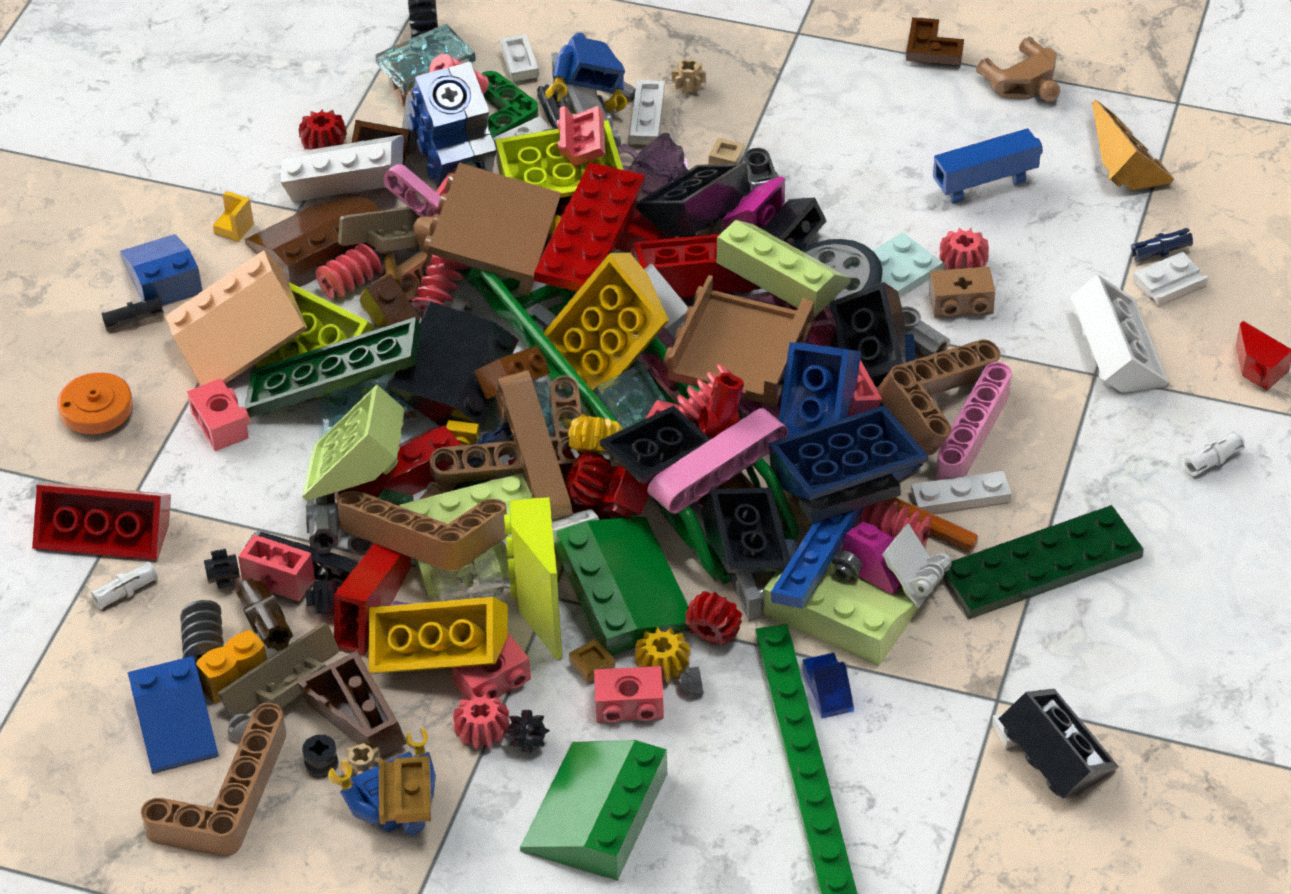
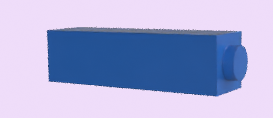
M1029 128L937 154L934 155L933 178L945 195L951 194L952 204L964 200V189L1008 176H1014V185L1026 182V171L1039 168L1040 155L1043 153L1042 143L1039 138H1035Z

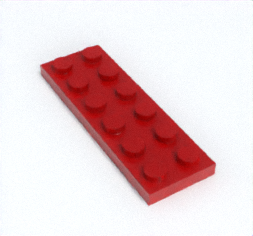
M589 162L534 271V281L578 292L605 258L613 252L645 185L646 175Z

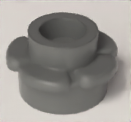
M843 550L838 557L834 556L832 563L835 565L833 571L841 579L849 580L850 578L857 579L859 577V571L863 564L854 554Z
M689 665L686 666V672L680 673L683 693L690 692L691 698H694V694L704 693L699 666L689 668Z

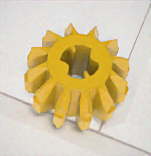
M580 416L573 419L571 427H569V446L581 453L588 450L592 453L596 452L601 455L610 456L599 445L600 440L623 430V427L617 421H611L610 419Z
M657 627L654 634L645 631L643 639L637 640L635 646L636 654L634 655L636 667L661 666L662 679L667 684L670 677L680 679V673L686 671V666L690 665L689 656H691L689 643L685 642L683 633L674 635L672 628L666 632H661Z

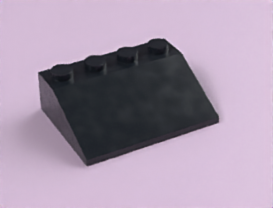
M430 301L419 321L421 332L416 365L407 370L394 372L386 389L439 426H447L448 420L475 423L480 426L492 398L486 399L475 370L513 354L519 339L496 322Z

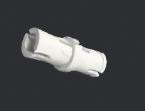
M1233 431L1216 442L1210 441L1204 446V449L1185 458V468L1190 475L1197 476L1209 467L1219 466L1230 455L1244 449L1245 445L1243 444H1245V440L1239 432Z
M147 561L142 566L126 574L119 573L115 576V580L97 590L91 591V596L96 606L102 610L105 606L124 596L126 598L133 596L134 591L157 580L158 575L153 565Z

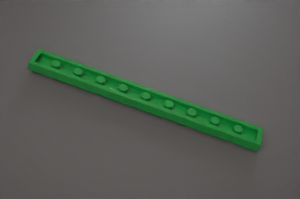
M788 624L755 628V638L819 894H857Z

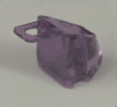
M669 133L661 134L639 153L628 144H622L617 148L619 155L621 153H628L634 159L631 166L622 164L624 170L646 175L645 185L641 191L645 194H651L688 171L682 146H678L672 140Z

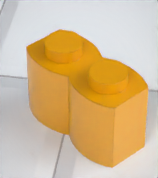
M247 630L233 636L224 647L207 652L197 661L196 667L202 690L214 703L221 702L218 694L220 690L267 660L265 644L252 630Z

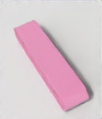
M992 362L984 368L952 425L951 434L938 450L937 480L967 475L1009 398L1012 371L1008 365L1001 362Z
M764 408L758 409L657 474L648 486V494L670 513L676 514L708 494L710 489L717 488L769 454V443L786 438L788 428Z

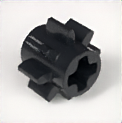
M226 548L211 551L212 559L204 560L208 584L217 582L218 589L233 587L232 579L240 578L236 554L227 555Z
M337 580L313 581V590H306V606H314V614L334 613L335 592L339 589Z
M522 710L521 717L512 715L509 717L511 724L509 729L504 730V733L509 734L512 740L509 745L510 747L518 748L522 745L523 752L532 753L533 745L545 746L542 740L546 733L550 732V729L545 728L542 722L544 715L533 716L532 710Z

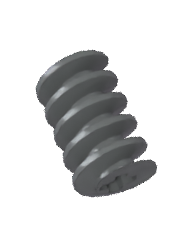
M211 600L194 601L188 604L180 614L182 657L194 656L195 664L207 652L224 645L223 628L221 626L222 610L217 602Z

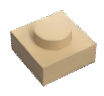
M718 138L709 154V164H739L745 153V144Z

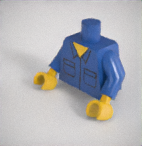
M576 33L570 38L568 44L564 45L559 51L553 72L555 82L546 90V97L549 99L556 91L558 93L557 102L560 101L568 92L566 85L563 83L566 80L569 85L613 93V96L606 100L605 107L608 112L615 108L616 112H619L627 106V99L621 94V90H624V74L626 71L623 64L616 58L606 43L587 39L583 33Z
M421 727L420 733L423 737L421 743H414L411 740L410 731L406 736L407 745L415 750L416 755L412 756L409 751L396 758L429 756L432 799L434 797L436 774L430 752H426L424 747L428 734ZM342 761L340 763V767L345 774L344 778L338 777L333 768L329 770V781L341 786L342 790L340 793L354 817L369 824L378 825L384 832H391L403 827L407 835L413 836L424 829L425 822L396 823V820L386 821V824H380L379 765L352 777V784L349 780L352 768L347 762Z

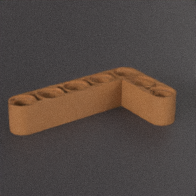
M981 339L896 365L877 388L882 398L881 402L927 455H933L949 437L952 428L930 396L978 381L984 368L988 364L997 362L1000 359L1001 352L995 343L990 340Z
M529 371L497 378L495 399L502 424L509 423L532 498H550L552 521L572 516L571 502Z
M560 376L553 380L550 387L549 404L553 437L550 438L561 473H567L577 458L568 459L563 455V451L572 448L569 446V429L561 427L559 422L563 419L573 420L582 416L577 382L569 376ZM566 389L572 396L567 399H561L556 395V392ZM515 441L442 447L435 450L430 457L431 477L436 482L442 484L500 479L523 473V476H525ZM507 454L513 456L516 461L511 465H505L501 463L499 458ZM476 457L482 459L484 465L479 468H473L467 462L471 458ZM445 460L449 461L453 466L447 471H441L436 467V464L439 461Z
M346 491L339 494L336 499L339 528L342 531L444 570H458L465 567L508 536L505 534L504 515L507 514L506 503L499 499L484 500L449 524L360 491Z
M264 703L255 708L213 808L166 798H152L146 801L141 807V817L147 838L154 843L218 856L235 854L242 846L286 739L282 709L274 703Z

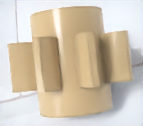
M684 59L677 63V69L671 70L675 88L683 93H694L701 89V83H706V71L702 70V63H698L694 59Z
M362 743L352 748L348 747V758L341 759V762L345 761L351 766L352 774L349 778L351 782L352 777L378 766L379 759L382 758H380L378 747L372 749L370 746Z

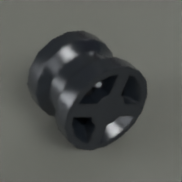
M318 734L311 736L303 744L302 753L305 759V768L313 777H328L331 768L334 771L338 768L337 748L335 741L331 737Z

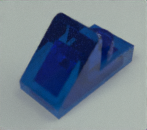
M835 653L802 659V668L821 718L853 712L854 704L845 662H838Z

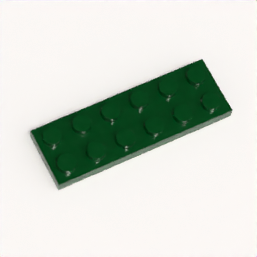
M414 317L252 369L244 408L249 417L268 414L273 410L288 405L293 406L310 398L322 397L329 392L350 388L355 384L378 379L383 375L399 370H407L415 366L417 362L421 324Z
M1110 505L953 560L949 570L944 572L943 579L969 619L1142 558L1144 548L1115 508Z

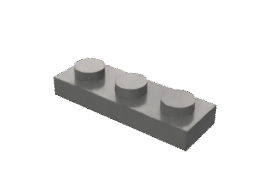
M891 473L813 500L798 496L799 506L809 521L814 523L901 496V485Z

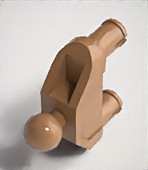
M1030 36L1027 39L1024 38L1019 45L1020 52L1029 58L1008 69L1002 70L989 58H985L976 67V72L991 82L992 89L1000 96L1006 98L1030 99L1039 94L1042 100L1053 102L1059 98L1061 93L1058 83L1052 80L1057 52L1052 48H1043Z

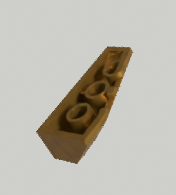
M1095 99L1092 107L1102 162L1110 172L1107 177L1118 187L1124 184L1132 191L1172 183L1174 178L1165 166L1147 152L1149 149L1132 135L1133 132L1115 113Z

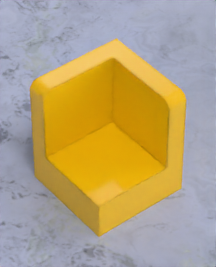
M225 191L222 195L225 211L213 224L214 234L239 242L254 225L250 198Z

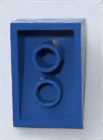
M176 234L120 251V255L142 301L159 295L161 304L164 306L196 296L203 291L199 268L191 251Z
M789 342L779 421L788 428L787 437L847 417L857 384L861 351Z
M194 656L127 672L152 774L219 757Z

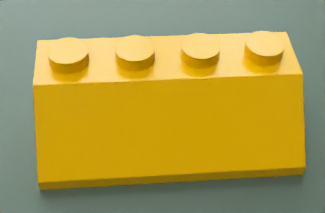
M494 597L370 607L369 672L370 674L496 664L508 638V604Z

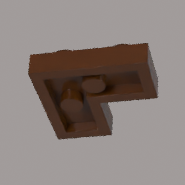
M912 17L906 61L961 65L964 39L938 37L939 19Z

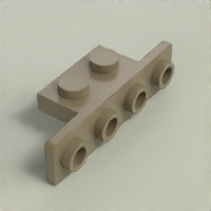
M410 207L341 216L339 220L338 243L342 246L368 243L375 247L379 253L392 254L395 250L399 249L418 250L419 244L413 230L414 224L420 216Z
M321 623L289 644L287 648L280 650L220 690L218 694L229 718L237 714H245L260 703H274L281 709L289 707L294 702V699L302 695L297 682L326 667L321 662L339 650L329 625Z

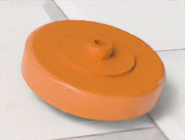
M95 372L79 376L66 384L58 396L57 405L61 420L68 428L84 434H99L115 429L127 420L133 409V398L131 389L125 380L111 373Z

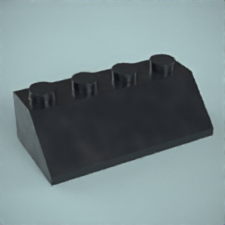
M745 163L696 165L636 202V209L666 236H679V238L696 236V233L701 229L711 227V223L716 219L724 218L727 212L735 209L739 205L740 200L751 192Z

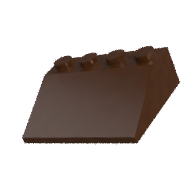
M351 193L334 195L246 238L245 243L256 255L264 250L283 269L288 282L301 287L316 279L317 268L326 266L327 262L335 260L339 255H345L346 251L354 249L355 246L359 245L342 246L338 243L339 220L341 216L381 211V209L372 200ZM360 243V244L368 245V246L371 247L373 250L376 249L375 247L369 245L368 243Z

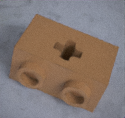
M990 267L930 271L929 296L934 318L994 313L995 287Z

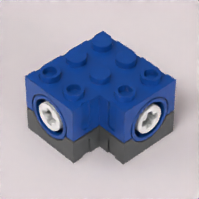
M471 62L415 76V85L411 89L412 101L409 102L411 112L407 115L411 130H416L419 137L417 139L418 150L421 156H426L428 161L426 170L431 181L435 180L437 188H439L451 170H456L459 163L492 172L497 149L487 126L489 109Z

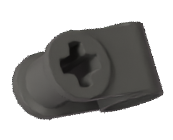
M752 148L745 153L744 163L751 191L755 187L779 177L777 172H775L768 151L763 148Z

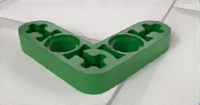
M485 71L482 73L489 80L487 91L483 96L500 109L488 116L487 126L492 138L539 117L538 103L532 97L496 71ZM504 96H514L512 99H502ZM500 122H510L509 125H498Z

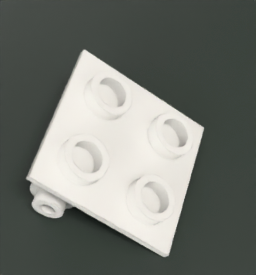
M909 523L903 527L882 554L888 568L894 572L903 586L905 594L912 600L916 608L923 604L943 578L944 572L948 571L951 567L950 557L946 553L929 556Z

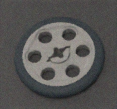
M828 239L812 243L801 250L820 262L826 257H834L831 262L824 264L851 278L850 283L834 300L874 286L882 281L883 269L881 261L874 251L862 243L847 239ZM859 263V266L854 269H846L849 264ZM852 284L860 285L855 290H846V288ZM773 294L777 306L797 311V307ZM829 305L814 317L813 324L833 322Z

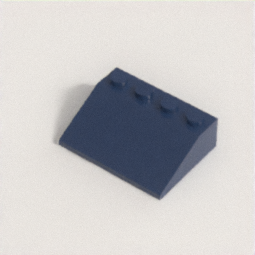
M885 405L769 443L770 467L776 473L783 490L808 500H813L928 461V455Z

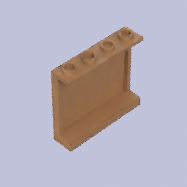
M459 163L455 174L449 173L445 190L449 191L448 194L442 193L438 205V211H441V214H435L430 228V231L434 232L433 236L427 235L422 251L427 253L425 266H430L433 255L520 280L518 293L529 296L534 283V271L543 255L557 212L561 192Z
M708 275L704 286H699L696 291L694 306H689L686 311L684 326L678 327L673 348L669 347L666 351L664 365L668 366V380L699 387L697 380L700 379L708 384L707 372L710 371L718 376L717 364H721L736 377L742 379L746 393H742L741 398L776 406L783 391L789 342L805 343L813 325L814 301L802 298L796 311L713 291V276Z

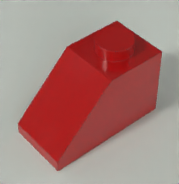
M1245 321L1239 324L1236 348L1242 376L1268 391L1289 372L1291 348Z

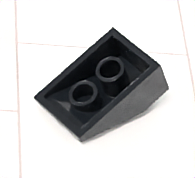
M882 282L829 303L839 348L861 351L860 360L871 380L887 375L896 365L906 363L905 318L897 290Z
M673 405L600 440L599 445L640 483H650L657 474L711 439Z
M772 487L709 490L701 514L707 539L727 572L784 571L790 562V556Z

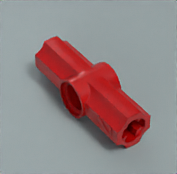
M721 373L720 376L715 377L708 406L701 407L699 429L710 439H713L739 422L737 408L744 383L741 378L734 376L732 373Z

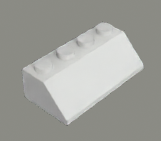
M402 135L294 152L282 159L280 183L292 202L386 187L383 179L384 173L397 164L403 165L404 138Z
M1098 274L1071 296L1075 306L1074 314L1081 321L1083 326L1082 334L1092 349L1090 355L1099 367V378L1107 387L1112 386L1122 393L1163 388L1170 384L1136 300Z

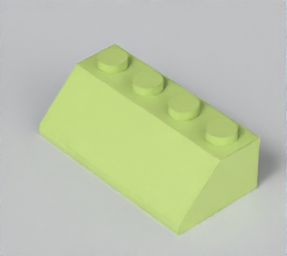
M735 220L717 237L716 263L797 308L802 298L813 300L814 317L850 283L851 278L753 224Z

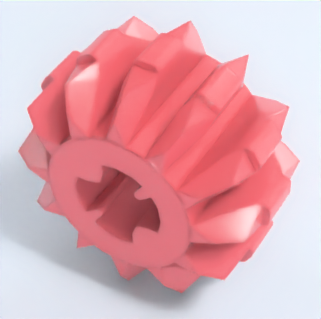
M958 228L957 232L948 231L947 236L942 238L940 242L939 258L943 265L946 266V270L977 268L987 265L989 260L988 240L983 238L982 232L973 233L972 228L968 231Z
M487 692L483 697H477L472 693L470 701L461 699L459 708H455L453 713V728L456 737H460L464 746L473 743L475 750L480 745H486L491 749L493 741L502 743L504 734H507L504 733V730L509 729L510 726L507 705H502L499 696L490 699Z

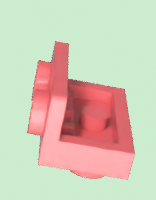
M566 106L560 107V119L557 120V125L560 131L558 148L561 155L567 157L573 166L604 156V113L600 107L596 106L572 115Z

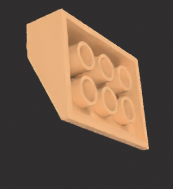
M264 250L166 315L171 333L200 385L219 378L226 384L307 330L283 269Z

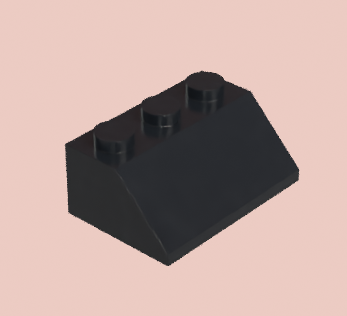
M1055 688L1025 692L998 718L1005 727L1004 732L1006 736L1014 743L1019 744L1026 753L1025 758L1027 762L1035 769L1040 770L1047 779L1046 783L1049 789L1057 796H1061L1062 799L1079 795L1119 767Z

